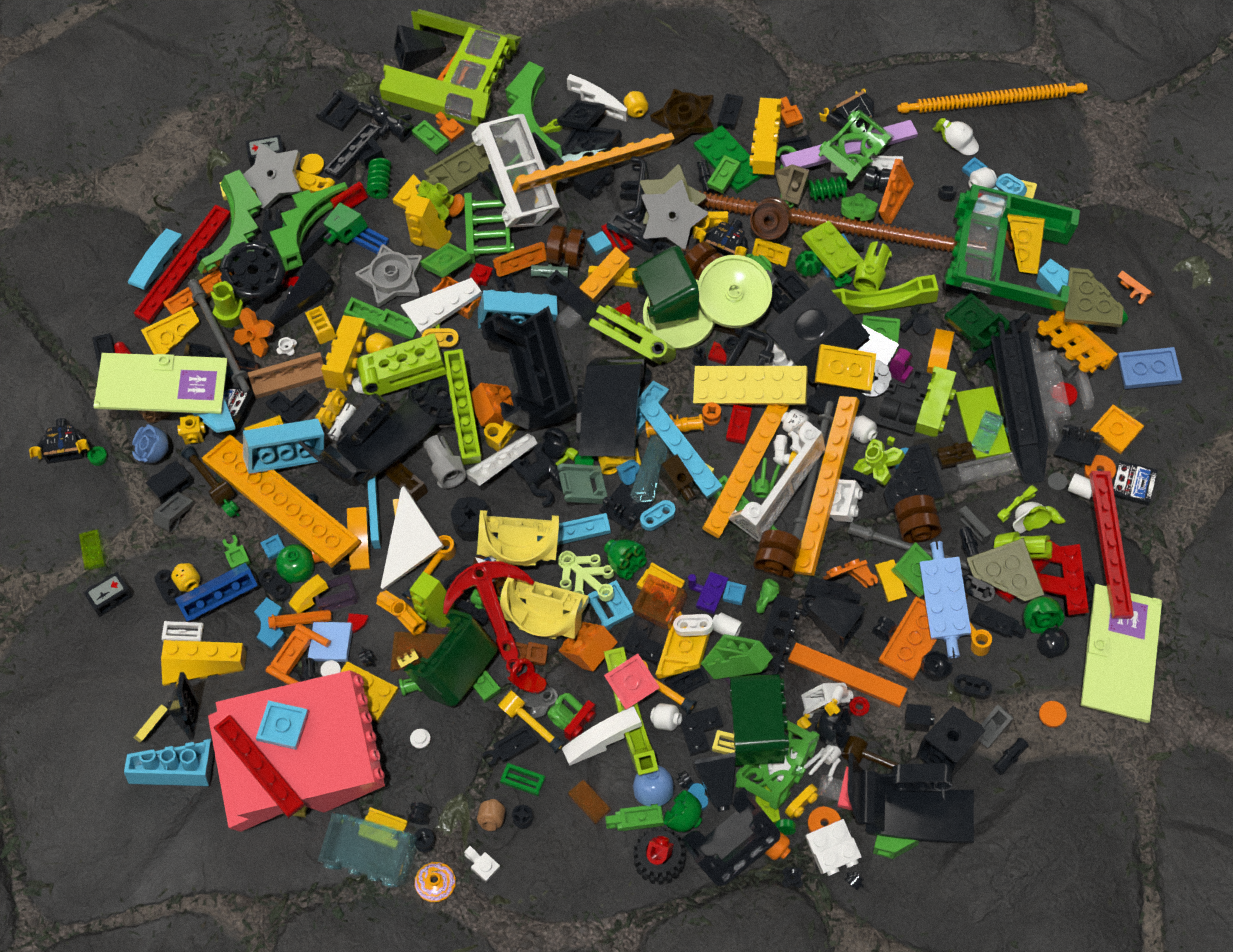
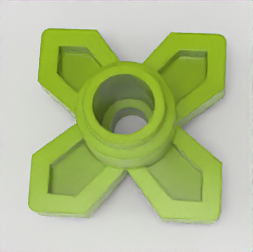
M422 180L418 187L420 194H417V196L430 199L439 213L438 218L445 221L449 214L448 208L451 206L454 196L448 193L445 185L441 183L432 185Z
M872 439L867 446L865 458L859 459L853 469L865 475L873 473V477L877 479L878 483L886 485L891 478L888 467L900 464L905 454L902 450L895 447L885 451V446L881 441Z

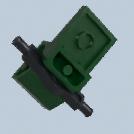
M970 293L948 311L944 319L971 342L970 350L973 352V357L966 362V366L972 369L978 362H984L997 373L991 336L999 337L998 322H1003L1005 335L1010 334L1009 320L1000 313L995 314ZM1026 312L1019 319L1012 320L1015 322L1017 333L1025 327L1024 323L1031 319L1030 315Z

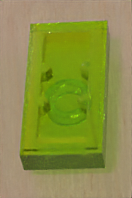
M98 529L80 533L79 539L85 570L105 566Z

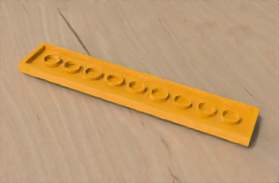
M228 435L202 457L203 462L331 568L360 544L358 537L275 470L248 474L243 459V444L233 436Z

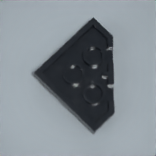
M928 442L911 446L906 452L883 493L888 512L895 511L894 507L899 501L911 496L929 495L934 500L945 497Z

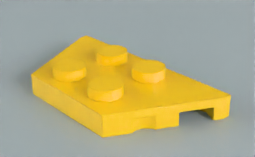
M675 610L656 671L658 679L700 668L710 633L699 636H680L675 632L674 620L682 615L679 610Z

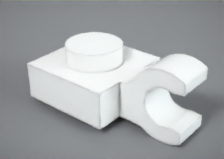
M471 846L465 850V856L474 863L471 866V870L486 883L500 869V865L487 853L484 852L482 856H479Z

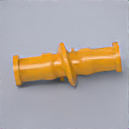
M672 414L669 415L681 432L699 429L704 431L702 414L696 417H682L681 419H679L678 414L676 419L673 418ZM645 421L647 438L658 435L649 422Z

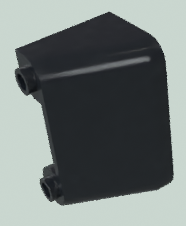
M745 787L733 796L732 804L737 811L705 837L699 831H691L681 839L696 863L714 884L718 886L729 883L777 843L780 838V831Z

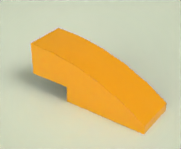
M936 329L927 367L928 373L933 374L934 366L947 369L954 332Z
M347 508V529L360 540V544L349 552L350 570L370 569L367 508Z

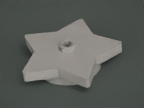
M259 144L255 164L243 176L251 188L256 190L258 199L262 203L261 207L264 210L268 209L278 198L302 192L296 178V167L301 154L298 150L275 153L263 144Z
M679 180L664 194L641 195L649 215L643 238L666 237L680 246V248L686 249L690 228L707 216L708 212L689 201L683 181ZM670 212H675L676 216L674 219L669 217Z
M382 244L377 257L373 259L371 264L357 271L355 275L358 280L373 288L377 306L380 307L396 296H420L415 275L421 265L420 261L423 259L421 255H403L399 252H394Z

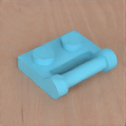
M617 580L609 583L613 587L614 597L612 600L605 602L613 617L608 619L598 601L599 596L596 590L587 595L589 596L588 603L592 605L602 622L601 625L607 630L635 615L633 607Z

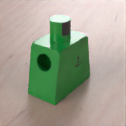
M339 203L323 223L328 231L323 236V240L328 245H331L336 239L345 244L366 229L368 225L360 213Z

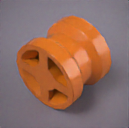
M709 402L703 406L702 416L704 423L709 426L717 425L721 420V407L714 402Z

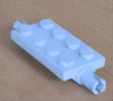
M938 541V550L936 542H932L930 546L933 560L920 562L931 640L943 639L946 642L948 659H953L952 650L954 651L955 658H959V637L971 635L960 558H945L943 542Z

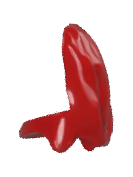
M526 658L518 660L511 669L510 677H507L512 684L529 693H540L544 691L547 685L546 680L535 673L534 665ZM526 663L527 671L517 677L516 671L518 667Z

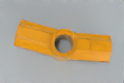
M387 590L379 593L376 604L397 617L414 636L421 634L425 630L426 622L415 612L412 606Z

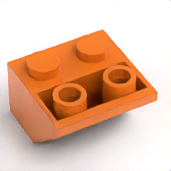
M480 383L470 393L472 407L482 427H486L490 423L503 425L505 420L501 415L500 403L505 402L513 406L512 394L508 386Z
M582 622L575 639L567 638L558 651L582 669L594 671L605 658L603 651L611 650L617 641L604 626Z

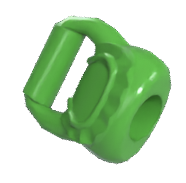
M765 579L762 584L761 596L756 602L758 613H763L768 602L774 600L777 594H779V584L772 579Z
M570 693L560 695L547 713L549 719L562 730L576 716L562 703L563 699L577 712L583 707Z

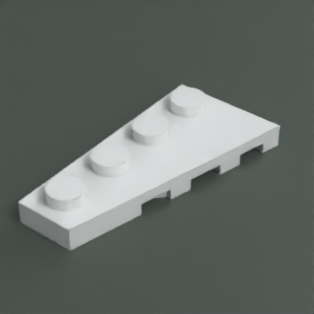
M470 278L402 304L401 307L422 335L425 330L433 328L481 296L482 291L474 280Z
M526 434L466 470L467 479L480 486L522 454L532 450L533 446L537 444L535 437Z

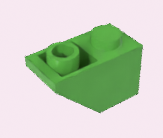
M877 835L873 854L894 859L916 847L919 841Z

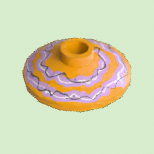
M431 862L424 865L415 877L417 894L428 902H440L447 899L453 893L456 884L453 870L441 862ZM433 877H437L438 881L432 883L431 879Z

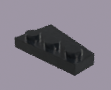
M590 127L587 130L573 128L561 146L562 154L614 148L622 137V133L617 129Z

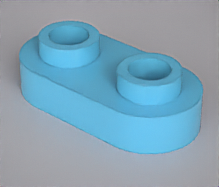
M1005 173L997 178L996 186L1000 191L1020 196L1026 194L1027 187L1023 181L1013 175Z
M663 500L644 511L640 516L642 528L652 531L673 519L676 513L675 505L671 501ZM651 520L653 523L648 524L647 521Z

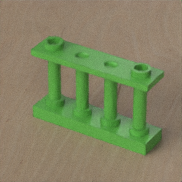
M464 193L466 250L471 257L468 260V264L475 263V256H479V254L507 252L508 254L515 251L514 243H511L510 227H506V230L479 232L474 230V226H477L479 223L504 222L502 215L477 216L473 214V211L478 208L505 207L506 205L500 200L476 201L472 199V193ZM506 237V245L483 247L475 245V241H478V239Z

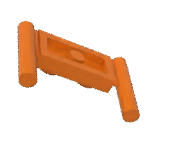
M298 623L295 626V630L271 662V665L266 668V673L288 685L298 683L299 681L288 675L310 645V640L312 639L325 647L330 646L331 640Z

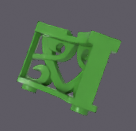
M861 110L853 111L850 114L848 123L831 140L822 143L818 154L820 157H827L848 174L846 178L851 182L857 179L861 172L867 169L868 165L873 163L871 158L874 155L880 154L894 137V135L886 131ZM860 118H863L870 124L867 132H863L865 128L864 123L860 128L856 127V122ZM872 128H876L883 135L871 133ZM862 140L860 150L863 156L858 154L847 155L844 142ZM866 141H869L867 145L871 146L870 149L865 147Z
M788 720V727L784 729L789 731L788 755H786L787 762L791 766L789 771L779 770L770 775L768 764L745 765L736 773L737 788L745 787L747 791L769 802V806L775 810L791 795L789 790L794 783L798 784L807 770L804 768L808 757H813L820 734L814 731L809 732ZM793 734L803 739H793ZM791 749L793 754L798 753L795 759H791ZM753 774H757L756 778H754L753 780L761 781L764 779V781H762L759 784H756L750 781L749 779L752 777ZM784 776L783 780L778 782L777 777ZM768 786V788H769L771 791H769V790H767V789H765V788H763V787Z

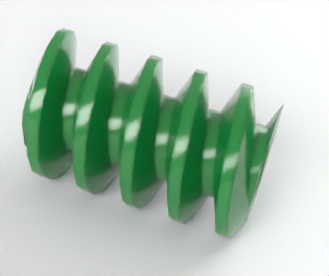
M376 158L369 163L366 192L372 198L383 199L389 195L391 162L387 159Z
M837 176L836 182L833 177H830L829 183L826 178L822 179V183L819 179L815 180V184H813L812 180L808 181L810 198H813L815 202L818 201V197L825 201V196H828L829 200H832L833 195H835L836 199H839L840 194L846 198L847 185L845 176L843 180L840 176Z

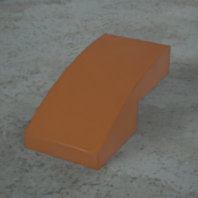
M515 642L518 650L517 658L529 659L533 665H545L548 645L528 642V644ZM506 645V651H509L510 647Z

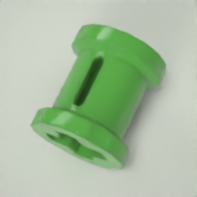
M411 678L399 679L403 696H406V693L422 691Z

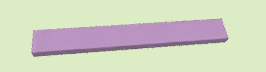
M911 120L883 127L894 135L888 145L916 138L918 135ZM877 129L871 131V133L883 135ZM862 140L844 142L846 154L861 153L860 145ZM866 141L865 147L870 149L871 146L867 145L869 141ZM821 145L781 155L780 157L784 167L793 164L802 168H809L830 162L827 157H820L818 155Z

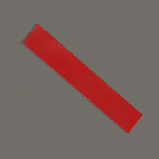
M228 715L213 727L288 819L305 806L303 801L231 715Z

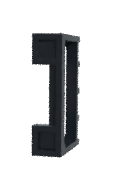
M533 132L532 136L538 152L550 163L546 169L553 165H563L564 161ZM517 143L513 144L516 151L510 156L505 152L501 154L504 166L520 154ZM489 164L488 167L491 171L489 173L486 171L484 174L479 172L477 177L506 205L498 182L492 177L495 174L491 164ZM534 188L515 193L518 204H521L535 192Z

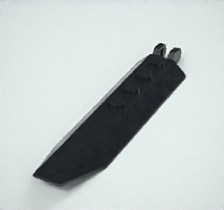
M1009 321L1010 334L1005 335L1003 322H998L999 337L992 335L991 341L1010 446L1024 483L1044 482L1049 440L1029 331L1018 334L1015 322Z

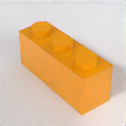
M615 247L579 289L596 304L631 265L630 258Z

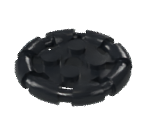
M253 240V242L246 243V241L238 243L230 248V252L225 254L221 260L219 270L222 274L220 276L221 282H229L235 296L244 300H253V298L263 299L272 295L285 279L286 271L277 249H273L271 244L264 241ZM266 253L269 254L268 258L264 256ZM235 257L238 258L237 262L233 261ZM251 268L258 269V272L255 274L248 273ZM259 286L258 291H252L251 287Z
M447 374L409 387L408 398L437 422L436 425L452 423L454 415L453 413H448L453 409ZM467 374L471 393L475 389V385L470 381L471 377ZM440 390L447 392L444 396H438L437 393ZM432 410L437 411L435 415L431 414Z

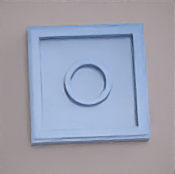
M313 622L312 631L331 640V644L329 647H325L311 639L308 658H313L314 661L333 660L336 662H347L353 624L345 622Z

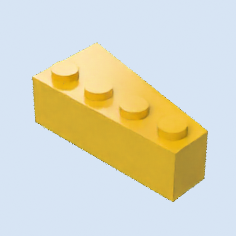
M760 98L758 118H755L756 130L753 132V141L755 143L752 142L751 153H754V155H750V166H753L754 174L774 175L781 123V99Z
M343 315L336 332L337 340L333 339L331 353L328 352L326 356L327 364H323L321 368L326 388H338L342 391H348L349 386L352 385L354 380L353 373L357 369L356 361L359 353L363 352L364 337L368 336L369 331L365 319Z

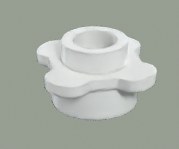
M288 337L281 338L278 343L277 353L279 355H294V347L297 345L296 340Z

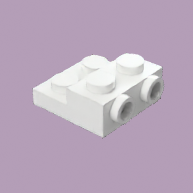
M839 479L829 518H833L834 521L853 522V518L858 516L857 502L858 499H862L863 490L857 481Z
M844 819L805 835L821 874L827 872L828 876L839 872L838 867L845 864L847 868L858 864L857 859L861 858L855 840L851 837Z

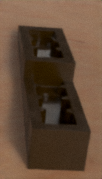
M400 459L382 471L400 491L403 486L406 487L415 502L428 493L425 483L401 464Z

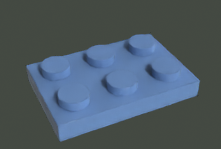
M1174 347L1122 352L1117 355L1124 389L1180 384L1182 381Z

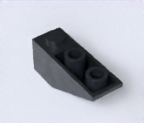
M555 270L544 282L548 292L557 296V299L589 323L598 313L596 312L598 306L558 270Z

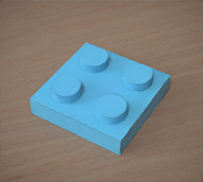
M268 700L256 740L297 750L308 716V709Z

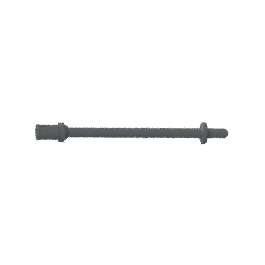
M197 279L190 280L187 285L192 293V299L194 302L199 303L234 373L231 378L232 381L236 384L239 383L243 392H248L249 386L246 382L248 374L246 371L240 370L205 300L207 298L206 292L202 290Z
M827 401L824 414L818 416V420L821 421L820 431L822 432L824 442L828 425L832 424L834 419L831 416L833 409L832 401ZM820 458L809 472L799 515L793 519L794 528L792 535L796 536L800 541H802L807 522L806 515Z
M851 522L848 534L864 538V541L867 542L873 539L904 550H908L912 545L911 543L877 533L873 527L868 526L867 528ZM921 547L931 558H933L932 550ZM944 554L945 558H952L951 556ZM960 559L961 568L971 571L969 563Z

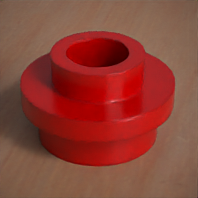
M855 697L849 704V709L855 716L866 715L870 708L868 700L864 697ZM861 705L863 709L858 710L856 706Z

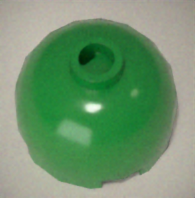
M299 544L288 545L280 550L277 555V572L289 584L300 581L303 583L311 578L315 571L313 555L305 546Z
M1039 596L1033 598L1025 606L1023 613L1026 629L1029 628L1032 633L1041 634L1046 629L1055 625L1060 627L1065 620L1060 604L1051 597Z
M683 790L673 800L675 802L671 811L667 809L663 818V823L676 832H686L693 827L697 828L702 821L700 817L702 814L700 801L691 792Z

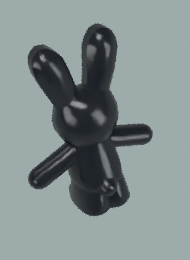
M375 94L369 96V101L373 106L364 102L357 104L358 110L373 116L375 121L382 125L379 130L380 136H384L388 129L399 138L400 142L412 136L414 126L412 123L405 121L411 118L410 113L394 115L392 109L388 105H384Z

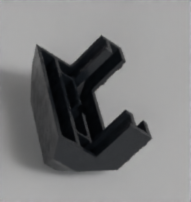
M549 306L522 323L499 313L480 323L482 336L485 340L508 349L514 378L518 387V393L511 396L513 406L505 402L500 403L501 415L504 420L526 429H532L559 423L577 412Z

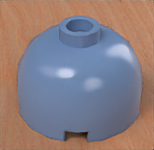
M149 424L146 427L139 428L132 442V445L135 446V451H132V454L140 462L155 463L160 461L168 451L167 435L163 430Z
M657 765V771L635 775L633 783L634 796L643 805L651 806V804H658V806L667 803L673 796L674 783L672 776L665 768Z

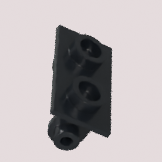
M775 284L772 288L770 305L780 315L793 304V301L786 294L781 295L783 291Z

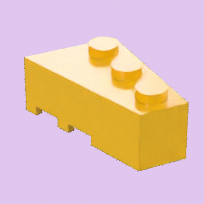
M412 195L405 211L410 240L415 245H423L438 250L449 243L452 233L444 227V220L440 221L438 218L439 213L431 200Z

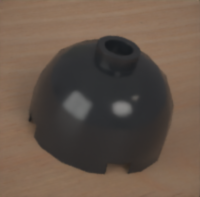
M839 707L840 712L834 713L830 717L827 711L824 710L815 721V729L820 734L819 738L826 745L843 748L850 736V732H846L847 725L851 726L850 711L847 708Z

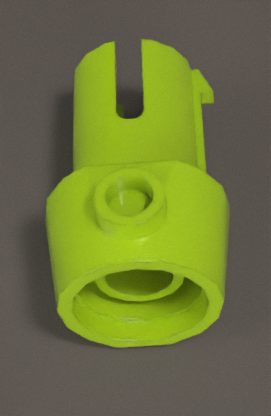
M878 242L870 243L864 261L857 265L853 285L860 292L878 291L884 281L889 257L892 258V253L886 244H882L880 252L876 256L877 252L875 250Z
M229 282L216 283L212 287L214 292L211 291L215 303L212 313L222 326L226 328L236 327L241 323L239 317L243 309V303L240 298L235 296Z
M1016 531L998 534L994 541V548L1024 538L1031 559L1047 560L1052 557V542H1046L1050 540L1049 535L1020 536L1019 532Z

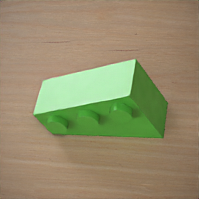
M724 634L701 662V665L713 679L762 672L768 666L773 656L758 640Z

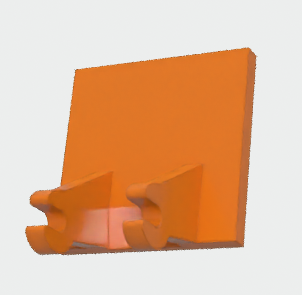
M859 558L845 564L843 569L841 565L826 572L827 575L823 577L824 580H829L848 573L865 588L868 587L867 585L873 586L874 583L877 584L878 582L877 576L872 574L867 567V561L860 562Z

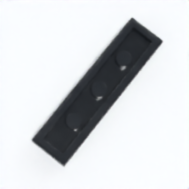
M368 122L324 168L325 173L339 179L368 148L367 141L372 138L376 140L379 137L381 127Z

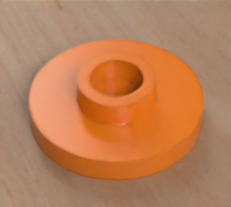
M461 194L454 196L453 202L448 208V215L450 217H455L461 212L465 204L464 196Z
M1048 701L1041 706L1039 718L1044 725L1055 728L1065 722L1067 713L1061 703Z

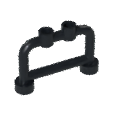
M749 326L735 328V334L740 335V338L724 366H733L749 336L756 337L767 343L765 350L761 351L759 360L754 366H764L765 363L771 364L775 355L771 352L774 348V340L770 335Z

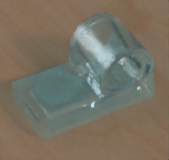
M986 410L971 443L972 448L989 454L1002 427L1004 417Z

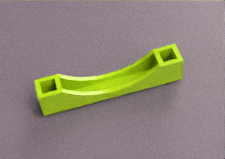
M934 274L916 277L899 286L879 291L859 292L844 288L831 291L853 314L937 302L939 289Z

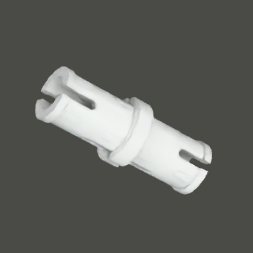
M346 403L341 414L335 418V423L328 433L331 439L335 437V441L339 440L341 427L356 411L353 405L349 407V404Z

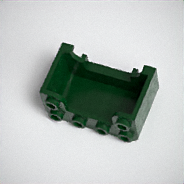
M450 609L445 616L450 621L446 625L450 631L428 659L421 657V663L417 665L409 663L404 669L405 673L430 700L447 706L457 705L492 657L495 656L498 649L496 643L470 614Z
M779 674L730 677L735 765L784 763L785 756L788 755L789 736L784 734V728L788 727L787 716H783L782 710L786 709V699L783 691L784 678H780Z

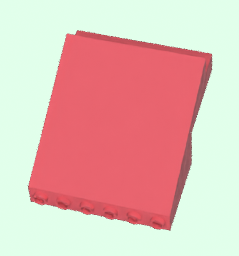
M348 670L216 702L217 712L208 715L227 822L230 829L242 832L283 812L214 730L213 727L228 715L232 716L303 801L305 807L325 813L385 786L384 772L379 761L380 753L375 742L376 735L371 724L372 717L367 706L368 699L363 688L364 680L360 674ZM268 700L308 709V716L297 750L256 740Z

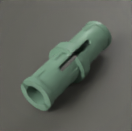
M548 264V266L532 265L531 276L547 277L548 279L555 270H558L568 278V267L552 266V264Z

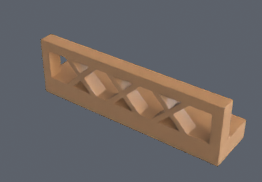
M314 353L248 372L255 398L258 399L275 394L278 391L282 392L324 380L321 371L324 364L321 353Z

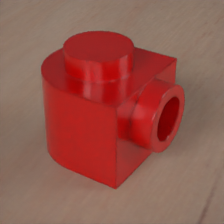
M665 836L654 837L649 841L647 848L648 860L655 865L662 864L671 856L674 844L670 843L669 838Z

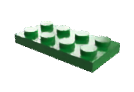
M722 125L693 143L694 148L708 161L714 170L724 155L740 162L741 166L729 184L736 194L765 176V174L753 173V166H750V155Z

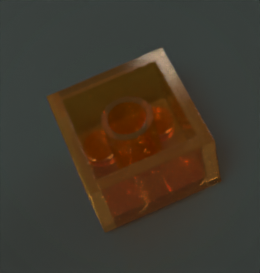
M649 574L632 610L635 615L671 630L687 594L685 589Z

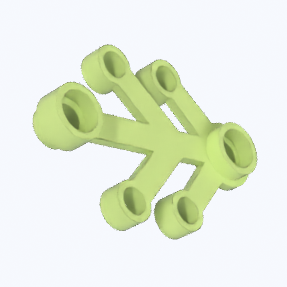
M564 551L560 554L558 564L563 569L562 580L560 581L561 589L569 591L572 589L570 574L571 570L576 573L574 592L585 595L583 591L585 581L598 592V596L602 601L608 602L614 597L613 587L610 584H601L591 576L603 575L606 579L614 576V571L610 565L599 567L601 565L599 555L576 556L571 551ZM578 564H590L591 567L582 568Z

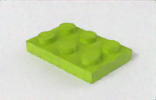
M830 221L817 226L802 236L806 244L836 278L853 270L860 262L864 261Z

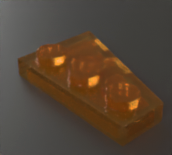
M394 632L391 672L405 669L408 666L407 664L401 668L396 658L398 656L401 659L405 658L403 654L406 652L409 656L412 654L410 650L413 648L419 657L411 662L413 665L421 663V657L428 659L446 635L421 633L414 636L410 632Z

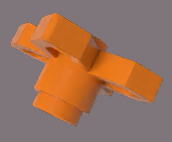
M249 308L242 309L239 319L244 328L235 331L233 340L241 345L250 342L252 352L259 357H263L268 350V345L264 338L273 334L275 325L268 320H257L255 312Z

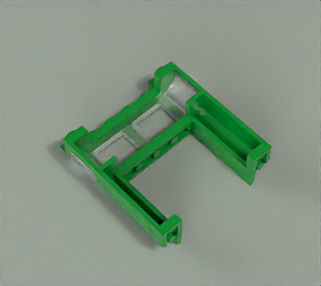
M972 184L970 190H966V193H960L954 218H958L957 226H959V231H956L954 238L957 245L954 246L952 251L954 261L951 262L950 268H948L944 276L945 283L1062 312L1068 303L1069 286L1062 285L1058 294H1053L999 281L1006 231H1011L1007 215L1045 219L1043 239L1067 245L1078 226L1080 210Z

